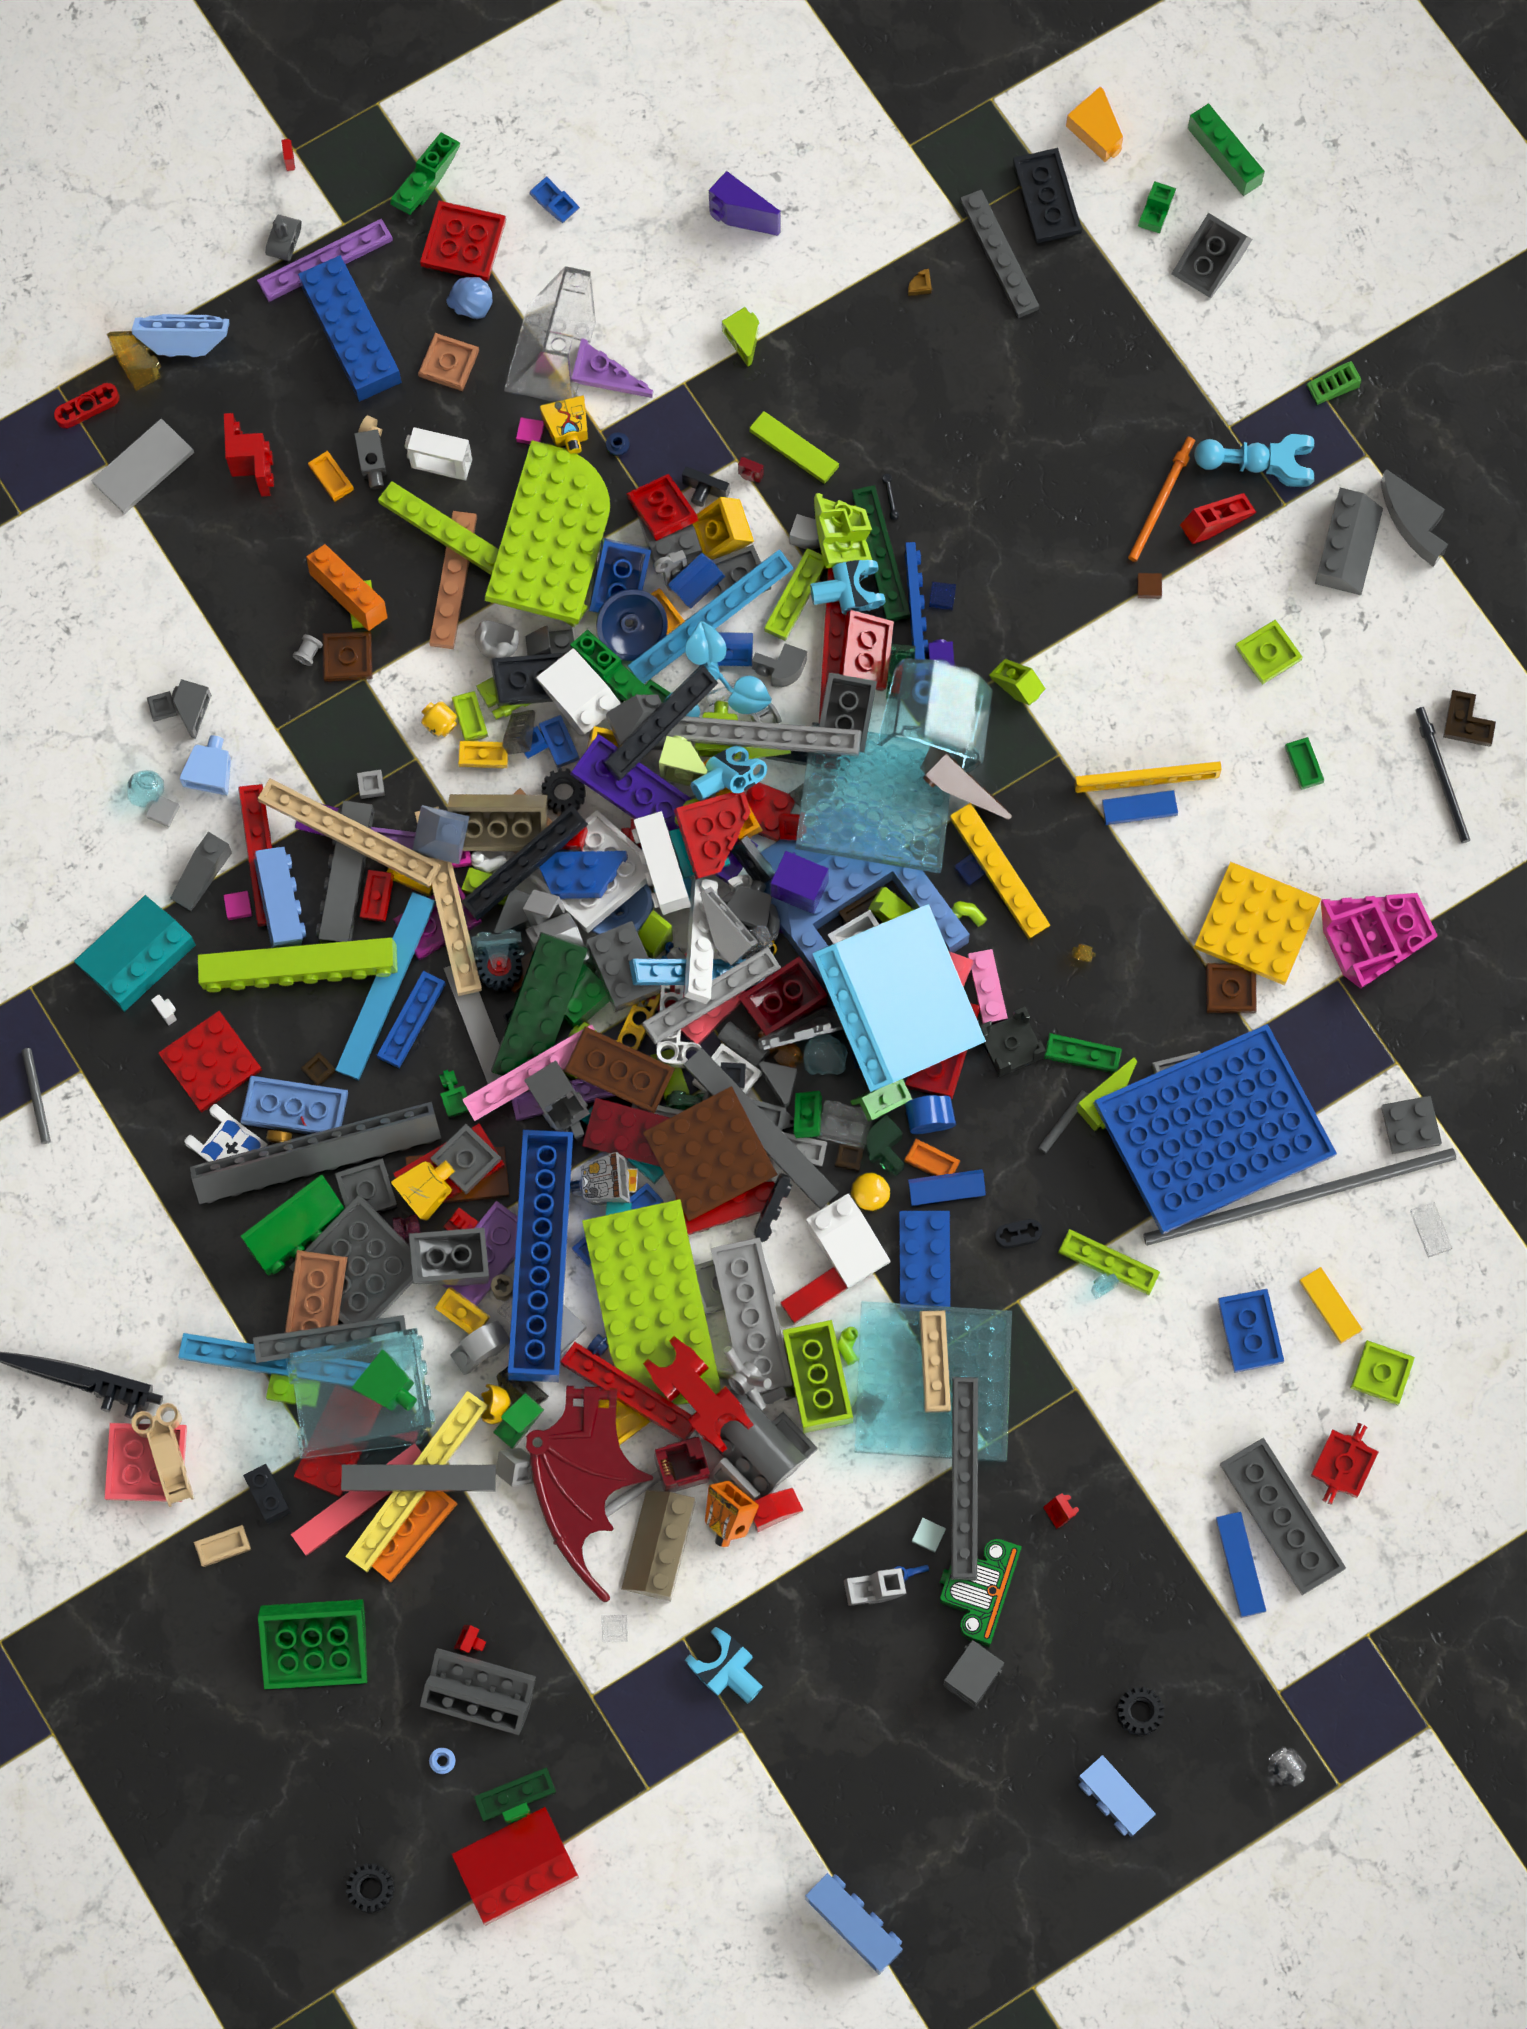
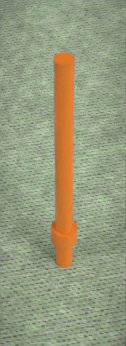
M1192 437L1186 438L1181 450L1176 453L1173 459L1172 469L1128 556V559L1133 562H1137L1182 468L1186 467L1190 459L1189 453L1195 443V439Z

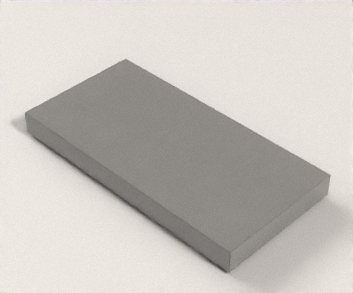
M160 419L91 481L119 510L126 514L194 453V450L168 424Z

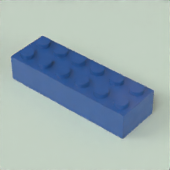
M341 255L299 273L301 287L358 401L360 402L402 383L399 369Z

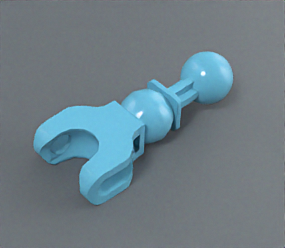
M1290 434L1280 443H1270L1268 448L1258 442L1248 446L1247 442H1244L1241 449H1226L1218 441L1207 439L1200 442L1194 452L1197 464L1206 470L1216 469L1222 463L1240 464V471L1246 468L1250 472L1258 473L1266 469V474L1275 475L1281 483L1290 487H1307L1314 482L1313 470L1300 466L1294 458L1296 455L1308 454L1314 448V439L1308 435Z

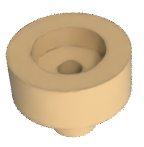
M367 415L362 421L358 433L378 429L381 436L383 430L377 427V419Z

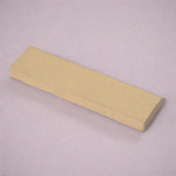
M920 1311L924 1412H950L945 1311Z

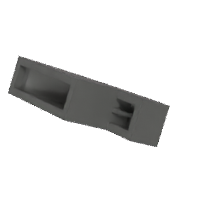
M1386 469L1381 479V489L1390 517L1408 545L1422 559L1434 567L1444 555L1448 546L1446 542L1431 533L1442 519L1445 509Z

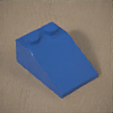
M602 538L589 611L598 613L603 603L619 591L625 589L643 590L651 554L650 548Z

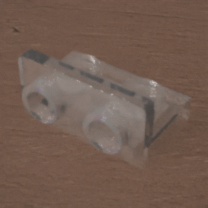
M826 1100L821 1116L820 1136L816 1138L865 1149L872 1120H867L862 1107H853L837 1101Z

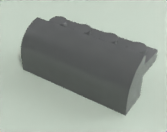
M730 1389L731 1393L742 1404L747 1416L754 1425L748 1430L738 1421L725 1423L721 1428L720 1437L727 1449L722 1453L715 1446L713 1447L724 1458L726 1457L760 1493L761 1497L771 1494L783 1480L791 1476L807 1458L746 1394L739 1395L733 1389Z
M437 1648L430 1676L425 1683L420 1707L519 1735L529 1712L536 1676Z

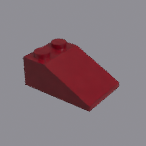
M800 956L738 996L765 1036L827 1004L826 992Z

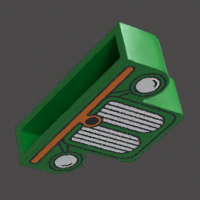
M1000 1539L988 1542L984 1549V1561L977 1559V1581L951 1580V1566L949 1570L944 1568L940 1583L944 1584L940 1603L967 1613L960 1624V1632L965 1639L990 1647L1022 1546Z

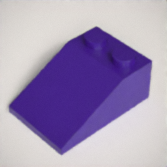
M728 171L708 190L709 212L716 221H722L728 226L776 236L781 233V211Z

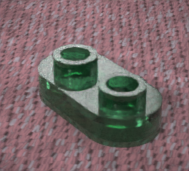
M672 1091L670 1095L666 1096V1107L685 1111L702 1102L705 1093H698L693 1096L686 1095L685 1091Z

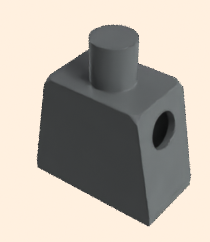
M378 429L354 433L363 479H368L370 489L384 487L382 476H386L387 472Z

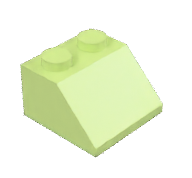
M681 736L666 737L659 760L660 777L667 781L691 787V782L707 774V769L691 742L687 741L686 738Z

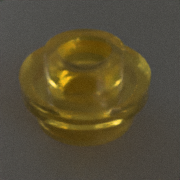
M1079 944L1078 948H1072L1074 952L1073 958L1090 963L1092 958L1096 957V953L1092 952L1093 947Z

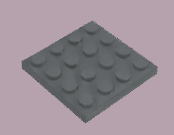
M360 1195L305 1250L307 1252L348 1257L339 1319L344 1324L378 1319L413 1283L410 1245ZM294 1261V1262L291 1264V1266H290V1269H291L293 1272H294L295 1261Z

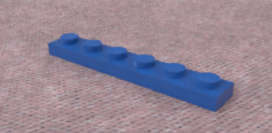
M907 542L904 553L915 685L925 682L926 677L930 676V663L925 662V654H928V640H923V632H926V617H921V609L925 608L924 595L919 593V587H923L922 573H918L917 565H921L920 550L916 551L915 542Z

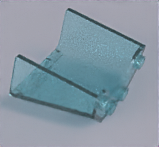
M903 659L895 666L877 745L883 746L895 736H904L965 757L962 768L965 772H971L983 763L992 688L979 675L972 673L970 669L951 666L945 660Z

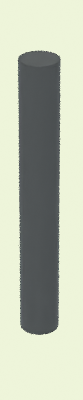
M1083 1090L1080 1091L1038 1147L1040 1151L1044 1154L1048 1152L1078 1112L1076 1109L1078 1103L1088 1096V1093Z

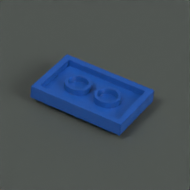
M1268 1289L1218 1298L1217 1301L1234 1373L1283 1364L1284 1357Z

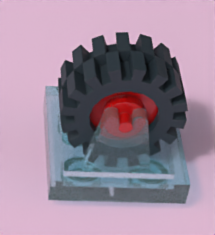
M504 930L501 934L491 935L490 932H481L477 936L471 937L475 959L479 960L477 968L481 981L488 988L493 987L496 991H498V988H502V991L507 990L506 987L508 986L510 988L514 987V983H518L520 980L519 976H522V962L519 955H524V946L521 932Z

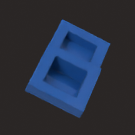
M547 176L529 193L547 212L561 223H564L580 208L565 191L561 192Z

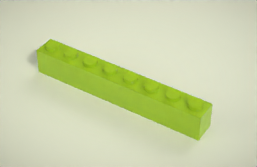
M393 938L198 955L199 984L208 992H219L221 988L242 990L245 989V986L253 985L257 988L269 987V984L276 983L282 986H289L298 981L313 984L321 979L335 982L341 981L344 977L365 979L367 975L388 977L391 973H398L397 944Z

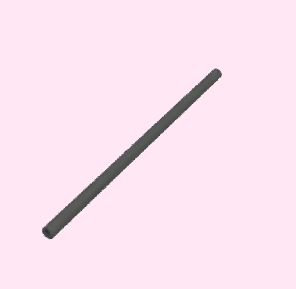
M1453 1148L1198 1218L1163 1235L1160 1230L1144 1233L1143 1237L1146 1246L1450 1162L1456 1160V1153Z

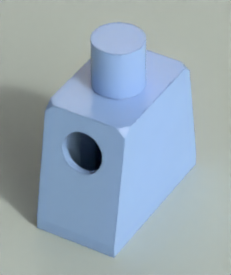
M211 735L207 746H194L180 776L183 787L228 796L231 757L228 751L222 750L223 738Z

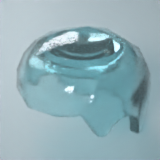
M152 770L134 773L127 783L128 800L133 805L139 807H146V804L150 801L158 802L159 797L164 793V780L158 773Z

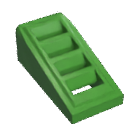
M1350 361L1307 383V387L1318 405L1359 388L1361 378L1354 364ZM1338 377L1342 383V385L1340 386L1336 380V378ZM1328 381H1330L1333 390H1330L1327 384ZM1321 385L1325 394L1322 395L1317 386Z

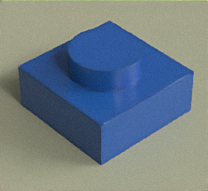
M538 726L516 737L527 759L548 748Z

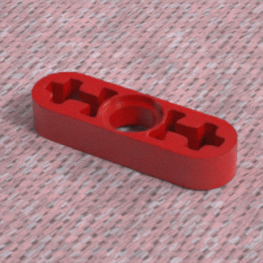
M104 383L58 406L54 412L57 424L61 428L68 429L115 406L119 401L117 388L111 383ZM108 391L111 394L110 399H107L104 395L105 392ZM96 396L98 397V400L100 401V404H99V405H98L97 402H96V399H95ZM84 401H91L93 403V407L88 411L80 408ZM74 407H76V409H77V411H78V413H79V415H77V416H76V413H75V411H74V409H73ZM63 413H66L67 415H69V419H68V420H65V419L63 418V416H62Z

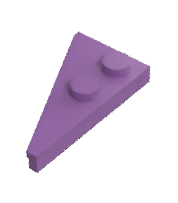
M581 338L571 378L572 383L649 398L653 397V390L645 382L637 380L629 374L626 368L615 360L609 359L604 352H599L586 339Z

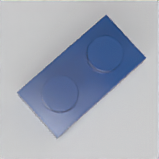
M561 715L539 723V728L557 769L580 760Z

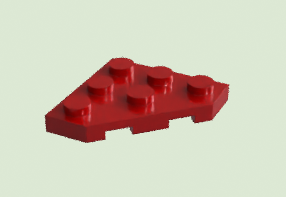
M730 792L674 809L696 880L722 871L725 861L740 835L739 832L751 813L745 792L739 794Z

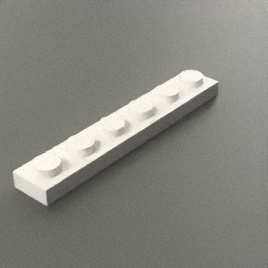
M694 877L691 883L684 997L707 1004L711 999L714 942L700 893L709 887L717 893L718 883L706 878L696 880Z

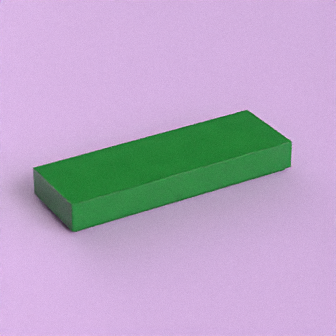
M1049 1033L1044 1059L1114 1074L1118 1071L1122 1049Z

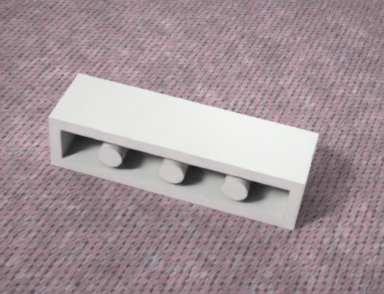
M662 811L634 819L636 829H633L632 833L635 843H641L643 849L638 851L642 865L647 864L649 871L645 872L648 886L654 885L655 893L651 894L655 908L660 907L662 914L665 915L691 907Z

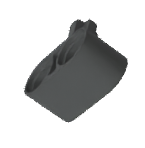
M278 214L273 221V227L266 244V255L290 261L301 232L302 221Z

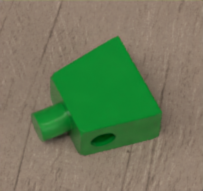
M383 1349L352 1386L358 1393L390 1411L394 1410L398 1404L409 1411L417 1402V1398L408 1392L414 1385V1382L395 1359Z

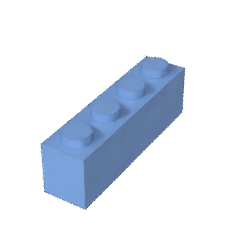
M285 847L255 851L254 864L271 948L301 946L303 937H306L304 923L299 922L298 915L301 914L300 901L295 900L294 897L297 887L295 877H290L289 869H292L290 854L286 855Z

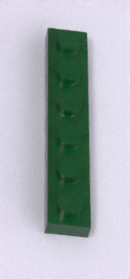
M872 485L852 490L855 506L866 510L872 528L866 542L872 560L878 564L879 570L874 573L878 592L885 596L886 602L882 605L885 618L890 621L910 618L909 607L876 487Z

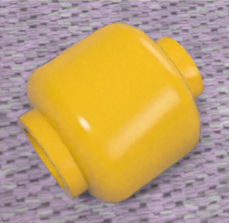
M442 701L437 702L435 705L430 702L422 710L424 716L421 723L435 737L441 735L446 737L457 725L455 722L457 715Z

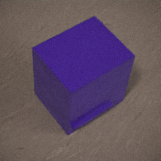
M785 851L771 881V897L814 914L829 882V868L796 855L795 852Z

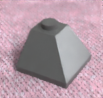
M635 695L607 712L606 717L618 746L662 704L659 695ZM666 736L652 750H663Z

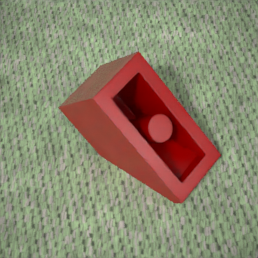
M789 1488L755 1500L759 1506L752 1522L758 1533L803 1512L804 1510L794 1489Z

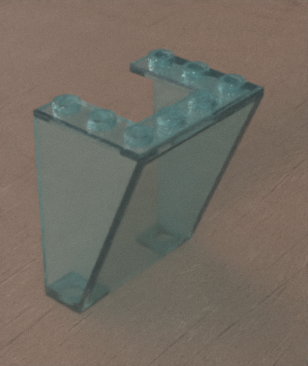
M417 1328L289 1354L286 1362L289 1383L294 1384L300 1426L297 1433L300 1459L409 1446L414 1443L416 1445L421 1444L431 1430L432 1425L435 1424L434 1411L429 1410L428 1400H431L430 1386L425 1384L424 1375H427L426 1360L421 1358L424 1344L422 1335H418ZM382 1349L395 1359L414 1382V1385L408 1392L417 1398V1402L409 1411L399 1404L394 1410L390 1411L352 1388Z

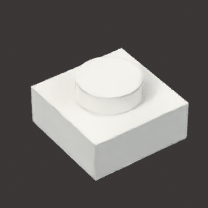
M157 995L151 1000L168 1025L177 1020L173 1013L176 1009L168 998L164 1001L160 995Z

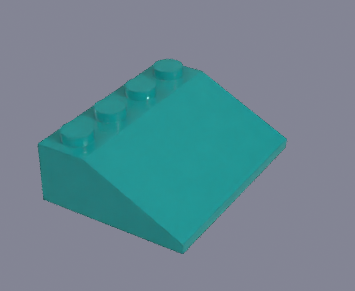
M144 895L77 957L74 963L125 1012L194 948L196 944L192 936L175 919L148 896Z

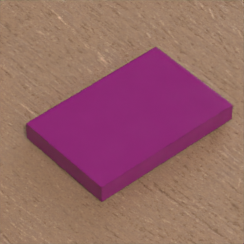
M457 884L460 899L462 901L466 898V896ZM434 895L429 897V899H432L436 902ZM462 903L469 931L481 924L482 921L481 919L477 921ZM436 904L415 950V955L419 961L446 945ZM403 913L393 919L397 927Z

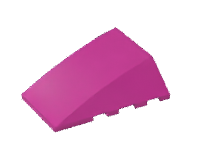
M1418 893L1386 895L1385 897L1365 896V898L1352 899L1350 897L1332 901L1330 899L1321 900L1323 933L1343 976L1359 988H1363L1437 937V933Z

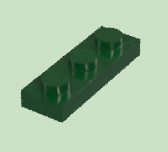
M546 1767L474 1796L481 1817L485 1822L523 1803L530 1804L557 1792Z

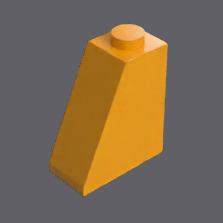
M1099 87L1067 115L1066 127L1106 162L1110 157L1115 158L1121 152L1123 135L1104 89Z

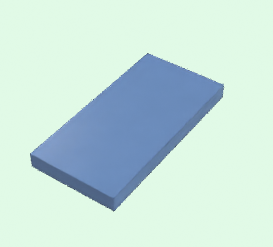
M250 1076L241 1124L309 1135L342 1126L348 1090ZM301 1116H303L304 1122L307 1126H304L301 1120Z

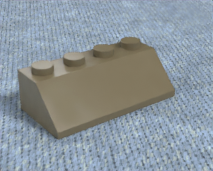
M449 795L448 811L469 816L463 851H520L548 826L547 795Z
M646 1490L621 1590L671 1602L696 1503L694 1497L673 1492Z

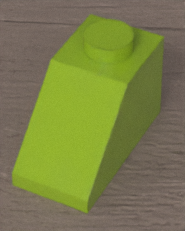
M744 307L722 320V332L745 364L750 366L753 361L758 338V325L760 323L757 316L753 312L750 313Z
M1004 659L989 674L991 679L1015 700L1027 705H1031L1038 700L1046 689L1032 668L1008 659Z
M653 910L638 932L646 954L650 959H656L665 950L666 944L673 941L672 925Z

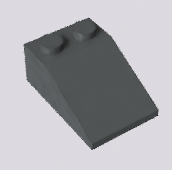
M1208 213L1173 270L1172 275L1212 298L1241 260L1253 239Z
M637 513L647 547L651 550L650 556L653 565L658 559L665 557L669 553L683 550L687 559V565H689L702 553L693 524L656 541Z
M829 672L819 727L861 730L859 752L864 753L877 681Z
M485 1227L409 1234L413 1284L459 1286L488 1284L489 1271Z

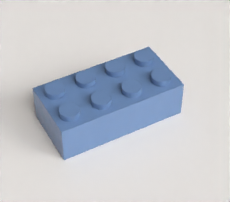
M827 1873L805 1895V1900L880 1975L902 1952L903 1949L900 1947L902 1941L892 1931L889 1934L886 1933L882 1928V1920L873 1912L869 1915L863 1909L864 1902L855 1893L850 1896L844 1890L846 1884L836 1874L831 1877Z

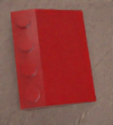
M546 1807L452 1854L485 1926L579 1878Z

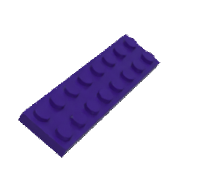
M598 734L570 775L633 819L662 811L668 832L679 829L675 822L674 809L682 807L691 798L640 762L621 780L617 781L602 763L617 746ZM731 851L728 855L730 865L723 867L720 873L714 874L728 885V880L738 876L743 869Z

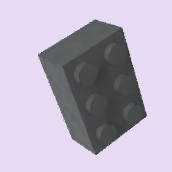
M633 921L586 939V947L614 1012L661 993L660 985H633L629 961L632 959H649Z

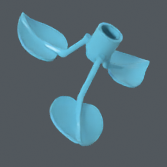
M700 621L686 643L685 651L688 659L699 666L704 665L716 680L719 679L727 690L732 692L728 698V704L734 711L741 714H752L765 709L771 703L772 698L760 679L754 676L741 677L735 682L734 688L725 680L718 666V662L722 661L726 655L725 641L712 626ZM698 704L686 716L699 717L700 708Z

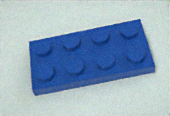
M900 1211V1311H950V1211Z

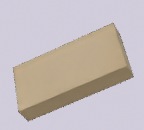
M243 1525L194 1542L202 1567L251 1550Z

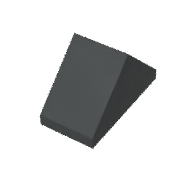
M762 1061L759 1063V1070L762 1071L761 1075L781 1106L785 1107L786 1110L789 1109L797 1077V1069Z

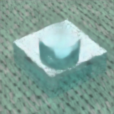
M1114 1273L1110 1276L1103 1274L1093 1281L1095 1285L1092 1286L1091 1292L1098 1299L1115 1289L1119 1284V1280Z

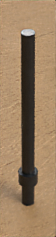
M1419 707L1415 711L1421 726L1419 727L1421 736L1426 740L1461 843L1469 842L1470 837L1434 736L1436 734L1434 726L1429 722L1425 708Z

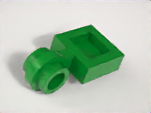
M444 1070V1073L439 1076L444 1089L449 1087V1091L441 1093L448 1117L452 1118L469 1112L462 1100L467 1097L465 1087L461 1086L454 1089V1085L458 1084L454 1071Z

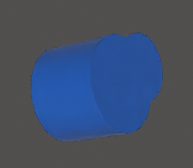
M923 1096L905 1103L909 1130L912 1134L931 1133L956 1126L950 1096Z

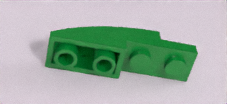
M440 132L417 160L415 170L393 195L391 205L409 215L412 214L419 204L423 206L449 168L460 147V142Z
M588 629L570 644V647L579 653L608 685L621 703L635 695H656L623 666L621 659Z

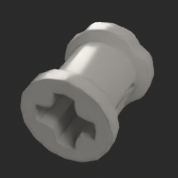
M304 634L302 637L303 642L298 651L294 652L293 657L304 665L312 666V659L317 650L322 648L323 644L315 637Z
M772 703L761 712L750 714L752 722L777 724L782 722L777 709Z

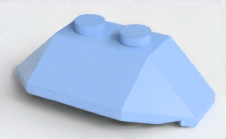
M160 314L145 318L137 317L134 320L132 334L157 355L169 357L176 355L205 356L226 337L229 319H221L211 315Z

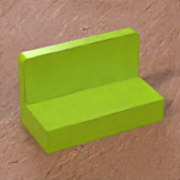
M881 887L868 911L871 910L872 914L884 923L914 909L887 887Z

